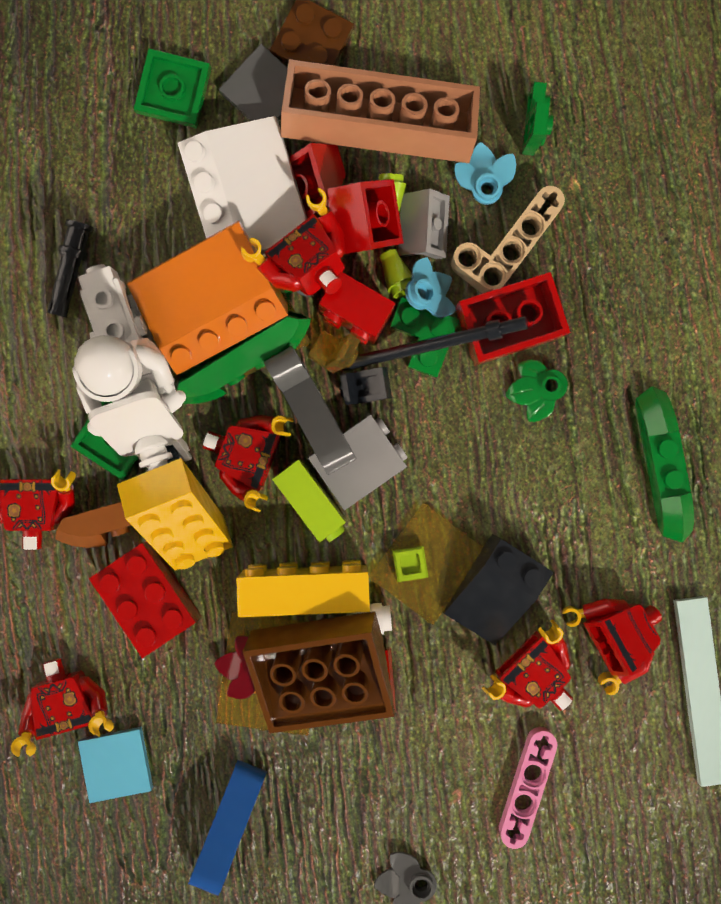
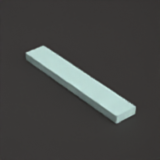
M699 596L673 600L697 783L701 787L721 784V695L708 597Z

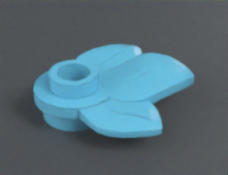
M480 142L473 150L470 163L455 164V177L461 187L472 192L477 202L484 205L493 204L502 195L503 187L513 180L516 172V159L512 153L496 160L490 149ZM483 185L490 186L492 193H483L481 187Z
M428 257L418 260L412 267V280L405 289L407 301L413 308L417 310L426 309L435 317L441 318L453 314L456 308L445 297L452 277L441 272H433Z

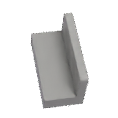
M432 189L405 193L403 195L400 208V223L404 243L398 244L399 256L424 255L434 259L446 258L450 196Z

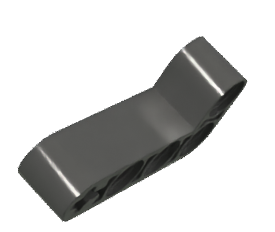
M291 346L266 360L264 364L285 396L325 472L330 475L356 460L355 454L294 348Z

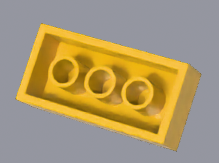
M182 458L117 484L125 519L175 571L190 568L195 562L207 557H217L223 554L225 550L233 547L224 515Z
M361 560L342 561V566H330L329 561L311 562V566L298 568V563L294 562L281 563L277 569H267V564H251L236 578L238 617L370 612L367 565H361Z

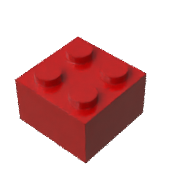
M394 179L357 182L327 189L329 210L333 211L344 231L345 254L404 243Z
M341 272L338 275L342 280L341 288L331 295L325 292L319 303L320 313L324 317L323 321L336 329H339L340 326L350 330V337L363 345H366L368 341L375 344L393 313L395 302Z

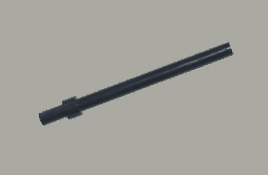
M526 316L502 322L500 319L487 321L485 326L341 359V365L343 370L346 371L488 338L489 341L503 338L504 334L528 329V322Z

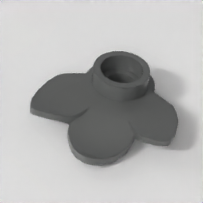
M405 852L391 853L390 864L392 868L383 871L374 882V887L378 891L394 899L393 904H420V902L429 900L435 894L437 888L434 874L428 869L421 868L418 860ZM417 880L426 881L423 887H418L415 883Z

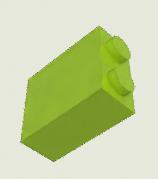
M302 459L297 460L272 479L319 543L325 538L330 543L344 532L345 516Z

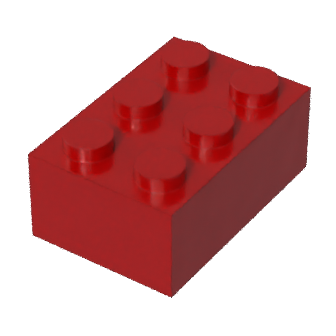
M551 272L459 301L455 306L462 331L485 326L487 321L500 319L502 322L523 316L527 318L528 329L504 334L503 338L489 341L487 338L467 343L474 366L562 338L571 333Z
M147 541L142 542L89 578L142 659L195 624L202 617L164 559Z

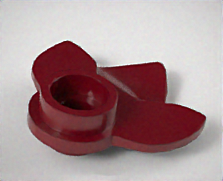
M238 635L235 638L236 652L224 654L214 663L217 670L224 677L231 680L227 696L235 699H246L255 692L243 655V649L249 637L244 635Z

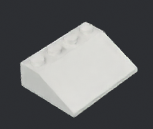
M276 116L205 131L178 142L206 238L240 221L248 237L255 238L260 242L261 254L265 257L264 252L307 219Z

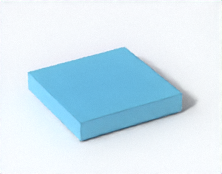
M142 727L101 734L100 737H85L78 741L89 803L152 791L153 783Z

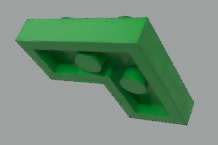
M534 81L528 93L522 146L523 155L534 156L539 146H544L546 135L550 136L554 117L549 115L550 95H546L547 83Z
M401 297L390 328L418 338V341L455 333L460 319L452 316L435 317L426 309L417 310L413 308L407 299ZM449 347L412 355L407 368L437 378Z

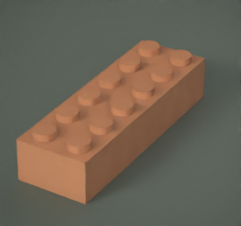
M289 59L281 110V137L470 163L477 141L480 86Z

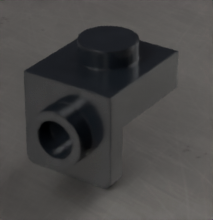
M387 367L340 375V393L346 405L363 404L392 398Z

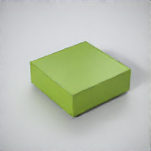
M423 545L392 550L397 582L428 578Z

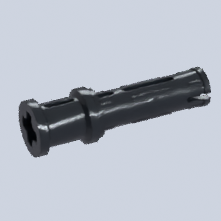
M69 219L65 221L67 230L63 245H59L58 248L61 259L47 313L65 318L68 316L69 305L81 261L87 258L85 249L89 233L94 231L92 226Z

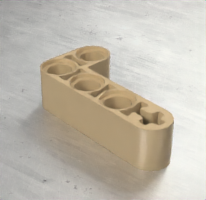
M555 186L543 187L491 256L473 243L466 242L459 245L451 258L452 270L481 293L502 288L562 209L565 202L563 192ZM550 200L551 205L543 215L538 213L544 202ZM522 223L532 224L535 228V234H526L522 230ZM503 248H513L516 251L517 259H506L503 255ZM462 253L471 255L474 265L469 267L462 265L459 262L458 256ZM484 273H495L498 277V285L491 286L487 284L484 280Z

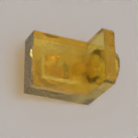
M322 331L312 346L308 358L331 373L346 367L349 368L358 356L356 348L360 339L350 333L338 340L326 331Z

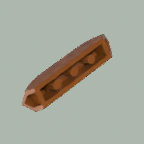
M118 502L63 518L56 530L55 539L76 547H102L108 545V532H111L112 537L131 532L129 528L131 524L125 519L122 503Z

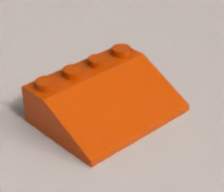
M240 221L233 223L127 282V286L159 350L176 375L288 316V303L280 289L275 288L257 269L258 264L256 262H248L243 259L241 247L248 254H255L257 250L249 242L250 238Z

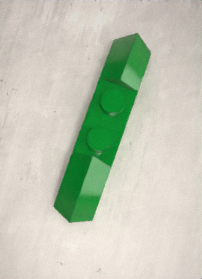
M288 310L287 317L184 372L180 376L177 390H181L186 394V400L183 404H197L218 399L227 394L224 387L227 383L229 386L235 385L245 377V372L254 367L256 370L265 366L264 362L270 359L271 356H275L291 346L295 350L303 340L312 318L299 312Z
M651 386L636 398L635 409L658 528L663 537L683 543L694 528V507L680 431L667 393Z

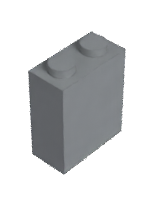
M369 415L343 434L357 459L330 475L325 472L316 454L308 458L344 510L407 467L403 462L408 458L398 443L392 446L385 436L390 431L380 417L374 420L372 415Z

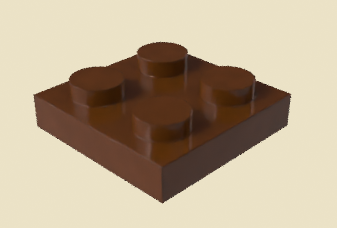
M296 0L270 52L287 64L289 59L335 66L354 30V23L310 0Z

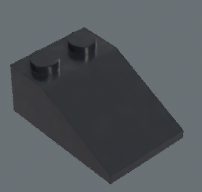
M492 534L443 613L496 645L538 599L554 572Z

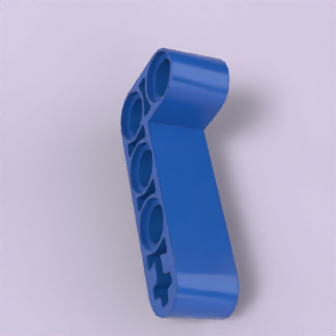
M237 760L191 874L189 885L219 896L263 784L266 770Z

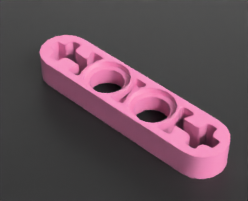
M545 727L532 729L526 738L499 823V834L502 842L512 849L523 847L529 839L556 754V738ZM545 736L549 744L548 746L543 745L541 747L539 755L542 759H545L541 761L537 758L539 748L535 741L541 740ZM530 765H537L541 769L539 777L535 780H528L524 776L525 769ZM528 795L531 797V804L527 809L521 810L515 807V800L518 796ZM511 814L519 818L517 827L520 834H514L513 838H510L507 829L513 830L516 823L514 816Z

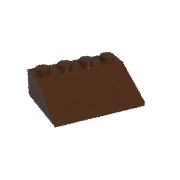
M375 611L251 630L243 649V655L269 733L395 717L384 642Z

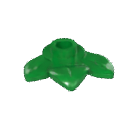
M531 359L518 363V370L522 378L514 381L509 386L505 395L514 403L527 405V420L529 422L540 421L553 412L556 400L562 398L567 392V378L558 370H548L538 360ZM549 379L557 381L558 388L555 391H549L546 388V382Z

